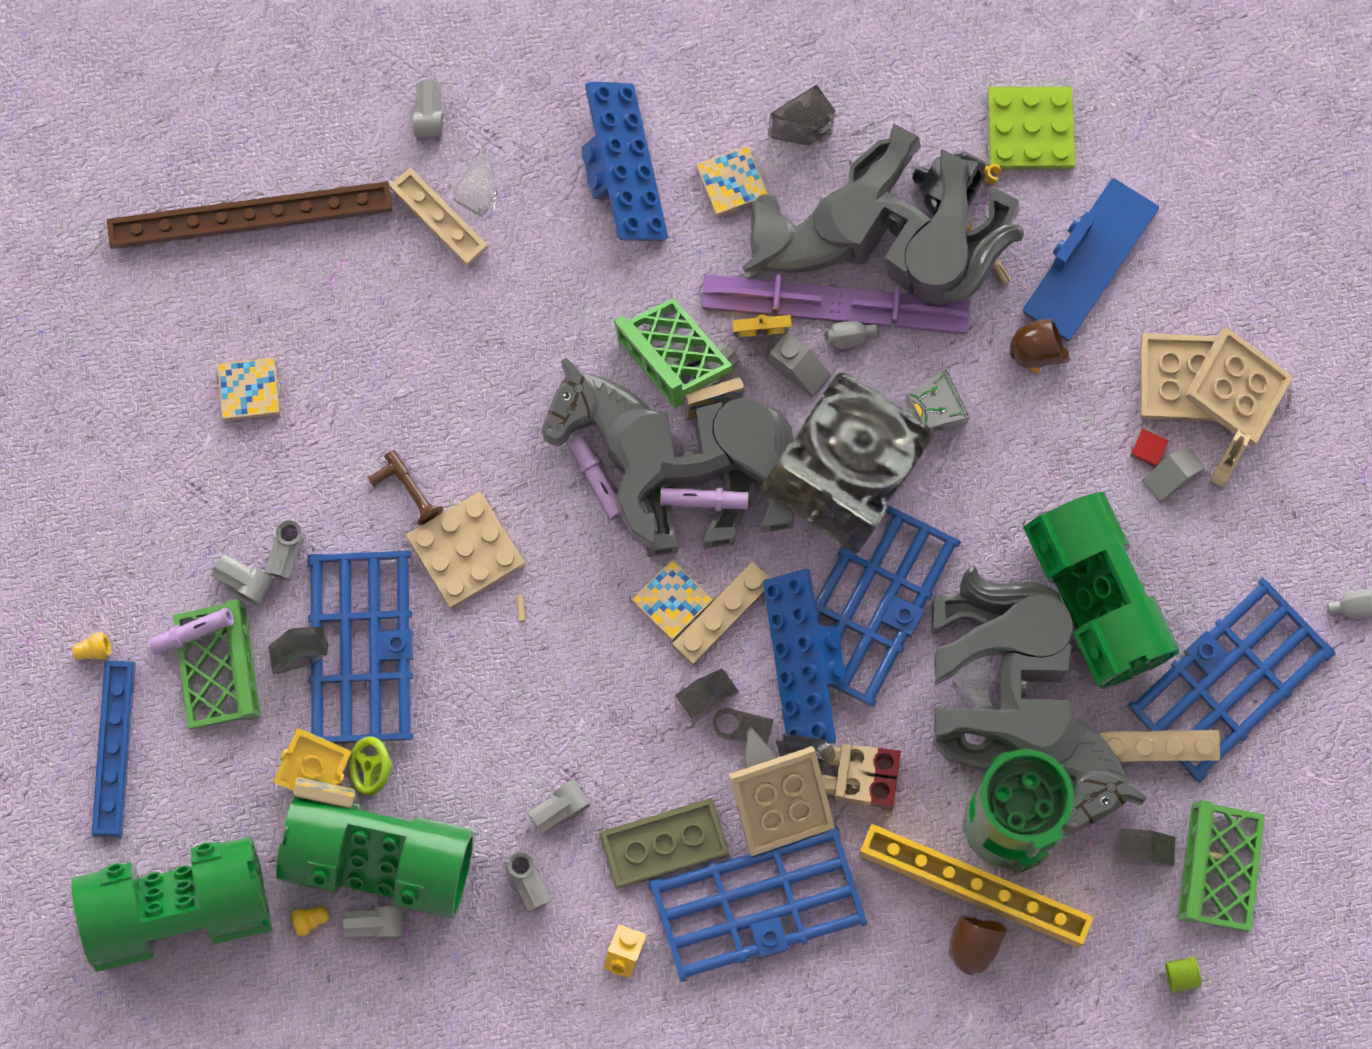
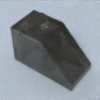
M323 627L290 628L271 643L268 648L272 673L279 674L313 665L323 659L328 651V639L324 636Z
M723 668L697 679L675 694L674 702L690 725H692L738 694L739 691Z
M1120 828L1115 837V863L1174 867L1175 836L1151 830Z

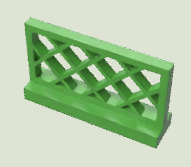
M675 298L630 320H627L624 315L614 320L617 340L674 408L685 403L684 396L733 371L732 364ZM672 309L677 314L675 319L661 318L662 314ZM643 324L653 325L651 331H641L637 327ZM658 326L672 327L670 334L656 332ZM677 329H690V336L676 335ZM653 340L667 341L665 348L652 346ZM673 342L687 344L685 350L671 349ZM692 345L706 347L704 353L691 352L690 350ZM667 358H681L680 365L667 364ZM687 359L701 361L700 367L685 366ZM707 362H716L721 365L714 370L705 369ZM682 374L696 376L695 380L687 384L681 381Z
M238 599L226 601V604L173 615L174 626H183L182 621L197 620L199 619L198 617L210 615L225 607L229 608L234 618L233 625L224 627L219 632H213L216 636L207 649L197 643V639L187 642V645L183 648H177L189 729L245 718L250 720L261 718L246 605ZM226 631H227V636H228V638H226L225 636H223ZM221 638L229 643V652L223 660L211 653ZM193 644L204 651L195 666L187 661V652ZM209 655L220 662L211 677L199 670ZM230 659H231L232 667L227 664V663L230 661ZM225 667L233 672V680L227 689L215 681ZM197 672L208 680L199 694L191 689L190 684ZM213 684L224 691L215 706L203 698ZM234 687H235V693H236V695L232 693V690L234 689ZM229 695L237 700V713L225 714L220 710V707ZM202 701L211 707L212 710L205 719L196 721L194 710ZM217 712L222 715L214 717Z
M1203 800L1191 805L1177 920L1199 922L1246 932L1251 931L1265 814L1214 805L1213 802ZM1214 812L1223 814L1230 823L1221 832L1213 824ZM1232 816H1236L1239 818L1237 820H1234ZM1245 818L1256 820L1255 831L1248 838L1238 825ZM1231 828L1235 830L1242 840L1233 849L1229 847L1222 837ZM1215 840H1218L1226 851V854L1217 861L1209 853L1210 844ZM1244 845L1252 854L1251 862L1246 866H1243L1234 854ZM1228 857L1231 858L1239 870L1230 878H1227L1219 867V864ZM1212 869L1216 871L1223 881L1214 890H1211L1205 881L1206 874ZM1242 874L1248 882V889L1240 896L1231 884V881ZM1226 886L1235 900L1224 908L1215 893ZM1209 898L1220 911L1212 918L1201 916L1202 905ZM1237 903L1245 912L1244 923L1234 922L1227 912ZM1223 915V917L1225 918V920L1218 919V918Z

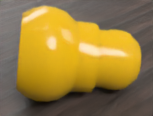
M98 632L91 635L90 638L83 640V642L74 644L72 653L74 658L79 661L85 659L104 660L111 654V645L106 634Z
M324 906L312 909L311 907L307 909L298 908L290 913L294 930L297 936L301 937L308 935L313 929L318 928V925L324 924L329 920Z

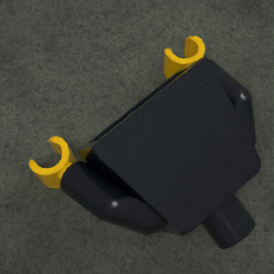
M961 152L953 155L966 161L969 166L966 187L969 209L983 180L989 185H994L998 182V178L993 177L990 172L999 175L1001 167L998 164H991L988 167L985 161L968 152ZM940 156L934 159L930 169L920 166L916 167L912 177L913 182L921 184L920 192L924 197V205L933 217L941 204L943 192ZM967 224V231H971V227Z

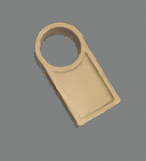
M1239 429L1210 482L1221 488L1226 484L1251 435L1247 436L1241 433Z

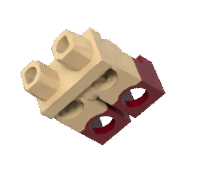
M843 743L842 748H825L823 765L839 767L838 777L822 775L826 794L835 796V801L870 805L893 811L901 750L851 746L850 744Z

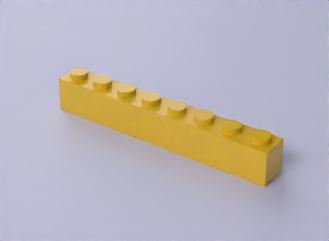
M871 824L858 855L861 858L1078 949L1084 944L1094 918L1089 914L874 824Z

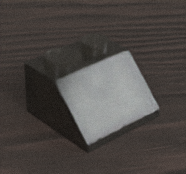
M816 84L770 113L768 135L771 139L807 146L815 142L822 143L832 135L836 110Z

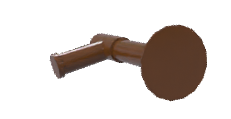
M395 450L389 451L384 456L388 465L371 476H367L372 486L376 487L377 484L395 473L419 509L420 518L417 521L418 525L427 523L443 512L442 506L435 507L427 501Z

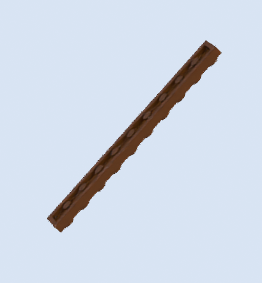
M389 181L109 218L107 219L109 246L111 249L393 212Z

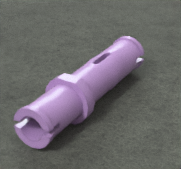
M584 436L575 439L569 444V447L580 464L579 470L582 474H586L607 511L610 520L621 516L616 505L617 494L600 466L602 464L600 458L595 457Z
M661 487L660 506L715 508V511H721L722 508L748 511L749 492L723 491V488H717L714 491Z
M225 607L183 626L175 625L170 628V631L149 638V648L156 656L175 647L183 648L187 645V642L233 625V615L229 608Z

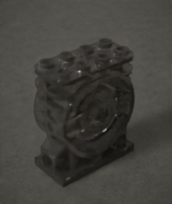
M838 373L804 421L797 434L795 443L787 446L759 490L858 554L888 509L886 502L891 500L902 487L931 442L933 434L926 423L921 422L902 407L897 406L876 390L871 389L852 374Z

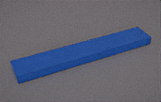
M105 661L91 831L93 837H123L136 663L132 661Z

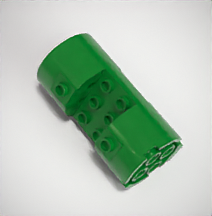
M1096 492L1069 501L1047 513L1040 514L1023 526L1047 579H1049L1050 583H1055L1067 610L1071 614V619L1077 629L1072 633L1097 686L1100 685L1101 689L1126 682L1133 679V676L1147 670L1150 671L1166 663L1180 653L1178 644L1156 598L1147 596L1126 552L1130 544L1105 492Z
M1017 750L1010 753L1005 752L992 759L993 764L983 774L984 778L980 781L979 787L970 799L963 819L965 837L972 850L984 861L986 860L1003 868H1012L1015 875L1042 864L1049 856L1048 850L1057 847L1063 840L1064 836L1061 828L1069 819L1074 804L1073 785L1067 771L1053 757L1036 750Z
M294 796L284 826L286 828L282 844L279 845L276 877L278 880L338 893L341 886L384 897H392L393 904L396 907L450 919L455 918L468 876L476 830L420 817L407 821L360 810V804L353 803L351 808Z
M251 836L220 843V841L201 843L194 848H190L192 866L182 865L174 871L165 873L152 872L143 878H139L134 864L129 862L125 864L114 863L107 868L101 869V871L73 877L71 880V891L77 927L89 964L94 967V971L99 972L154 959L153 940L206 928L209 937L212 938L213 945L272 931L268 899L265 898L264 879Z

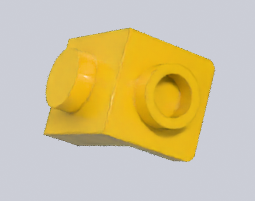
M618 925L608 949L603 968L611 971L613 974L631 978L647 934Z

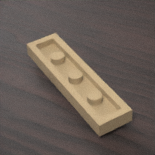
M411 167L390 185V189L467 267L488 249V245Z
M752 562L672 643V647L694 666L764 594L763 581L770 578Z
M1219 730L1100 731V737L1109 745L1120 762L1220 760Z

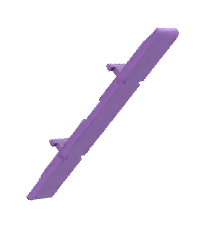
M706 274L704 277L702 308L706 310L772 316V311H778V316L791 315V318L831 322L859 321L864 325L876 324V326L891 327V322H897L896 328L956 334L968 333L970 300L967 299L962 302L935 306L923 302L915 294L901 293V287L899 286L895 287L894 294V292L781 282V275H776V281Z

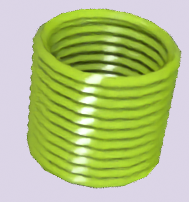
M1194 956L1176 961L1171 960V962L1165 963L1167 981L1172 993L1202 987L1199 965Z

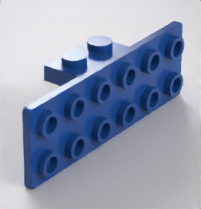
M589 81L585 84V90L596 136L581 148L592 198L603 199L609 194L616 231L620 241H665L668 239V233L635 86L633 83Z
M1112 178L1090 211L1085 212L1081 219L1078 217L1074 219L1068 229V232L1071 234L1066 242L1062 239L1059 241L1052 253L1055 255L1052 267L1023 307L1022 312L1035 321L1052 318L1056 323L1060 336L1070 341L1158 212L1159 206L1119 180Z
M802 569L763 581L788 751L796 752L811 746L816 748L836 743L828 686L847 684L838 626H819L809 569Z

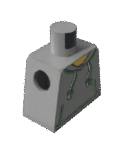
M947 369L940 371L911 390L906 397V403L909 408L896 413L898 423L902 429L917 423L922 435L964 426L968 423L970 417Z

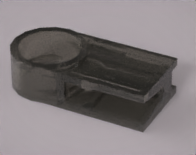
M724 708L715 714L713 729L723 739L746 743L747 730L752 727L768 745L774 719L732 708ZM721 715H734L739 723L737 730L730 734L721 732L716 725V721Z
M783 734V740L776 741L780 757L812 746L824 758L821 759L817 755L821 771H824L835 759L833 747L827 741L820 738Z

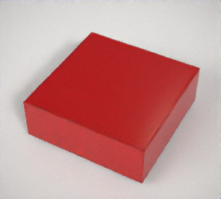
M1142 429L1130 456L1156 468L1169 440Z

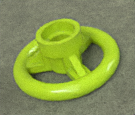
M365 737L359 740L352 749L349 759V775L353 786L361 794L372 796L379 793L387 783L392 763L385 745L379 739ZM371 745L376 748L378 754L367 756L362 750L366 746ZM358 762L362 765L364 783L359 778Z

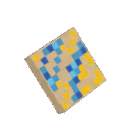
M749 146L696 164L697 172L716 217L752 205L758 196L768 194Z
M274 357L217 364L223 421L281 415L276 360Z
M741 378L732 379L687 394L685 397L687 419L696 417L697 408L720 402L725 405L729 401L743 398L744 386Z
M672 559L631 599V602L673 641L714 599Z
M296 776L293 795L295 797L351 808L354 802L355 789Z

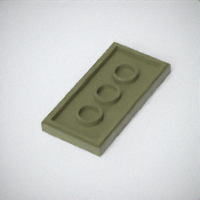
M713 798L599 832L616 890L730 855Z

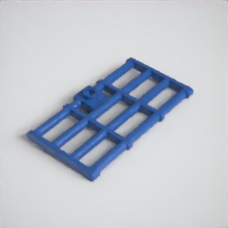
M868 496L863 505L865 509L843 549L840 548L838 552L839 558L821 589L815 605L818 620L823 615L837 622L835 626H838L840 639L847 628L862 635L845 667L847 684L831 687L874 707L877 703L875 700L897 656L899 653H903L905 649L903 645L907 637L911 638L924 615L925 610H923L926 601L931 600L933 596L931 592L954 548H958L961 541L881 502V500L875 497ZM878 509L893 518L870 561H867L855 555L854 552ZM905 522L919 530L894 574L881 568L880 565L902 523ZM931 535L943 541L944 544L920 587L906 580V577L925 541ZM851 561L865 568L841 615L825 607L847 565ZM875 574L891 581L867 628L851 621ZM901 587L917 594L912 604L896 597ZM882 623L897 631L893 641L877 634ZM875 641L887 647L888 650L865 694L849 687L871 643Z
M411 551L308 555V567H311V615H308V622H311V676L308 677V683L311 684V734L334 744L357 743L365 737H375L381 742L414 740V733H411L410 680L413 679V672H410V660H414L413 631L409 629V618H412V611L409 610V558H411ZM397 559V611H380V560ZM351 561H368L369 612L351 613ZM339 562L340 613L322 614V563ZM398 619V630L380 631V620ZM369 620V674H352L351 621ZM340 621V675L323 676V622ZM381 661H398V672L381 673ZM398 680L399 733L382 734L381 681ZM352 682H369L370 734L352 735ZM340 683L341 736H323V684Z
M1261 578L1258 581L1259 585L1223 619L1219 618L1215 622L1216 626L1210 632L1205 631L1184 651L1185 655L1179 661L1174 660L1171 663L1172 667L1135 702L1131 701L1127 707L1149 731H1165L1194 702L1201 698L1212 711L1192 730H1209L1221 719L1233 731L1220 743V759H1222L1240 740L1245 741L1248 738L1247 734L1284 698L1289 699L1292 696L1291 692L1324 660L1329 661L1336 653L1270 583ZM1268 594L1279 607L1242 641L1232 631L1231 627L1259 600ZM1288 615L1299 628L1262 662L1250 649ZM1223 634L1236 646L1229 654L1217 642ZM1308 636L1319 650L1282 683L1271 670ZM1245 656L1256 669L1218 704L1206 691ZM1193 663L1206 675L1199 682L1186 670ZM1181 676L1192 689L1154 724L1143 710ZM1265 677L1277 690L1238 726L1227 712ZM1219 760L1201 761L1196 767L1190 761L1178 762L1189 772L1195 781L1201 783L1208 776L1207 772Z
M836 824L834 829L754 856L747 854L717 864L714 861L709 863L710 866L664 880L658 878L649 881V889L652 890L680 982L687 981V977L736 962L746 963V959L756 956L763 959L789 951L788 946L798 943L805 945L808 944V940L860 924L862 927L868 925L840 840L839 828ZM830 841L834 842L838 854L837 858L788 873L785 872L781 856ZM771 859L775 860L779 872L778 876L724 891L720 875ZM843 869L848 885L797 901L794 900L790 884ZM714 878L718 894L665 910L660 893ZM776 888H784L788 900L787 904L733 919L729 907L730 902ZM852 897L857 913L806 929L803 928L799 912ZM717 906H723L727 922L676 938L673 937L669 921ZM792 915L797 931L785 935L779 918ZM750 927L755 944L742 948L737 931ZM731 933L736 950L682 966L678 949Z

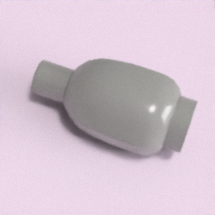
M859 321L839 322L833 324L830 329L825 330V341L827 346H834L837 349L852 348L864 343L867 337L877 336L878 330L876 324L865 326Z
M1366 588L1350 591L1344 594L1340 601L1328 603L1330 615L1342 613L1351 619L1372 617V590Z

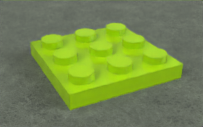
M1072 86L988 87L990 165L998 164L1001 170L1075 168Z

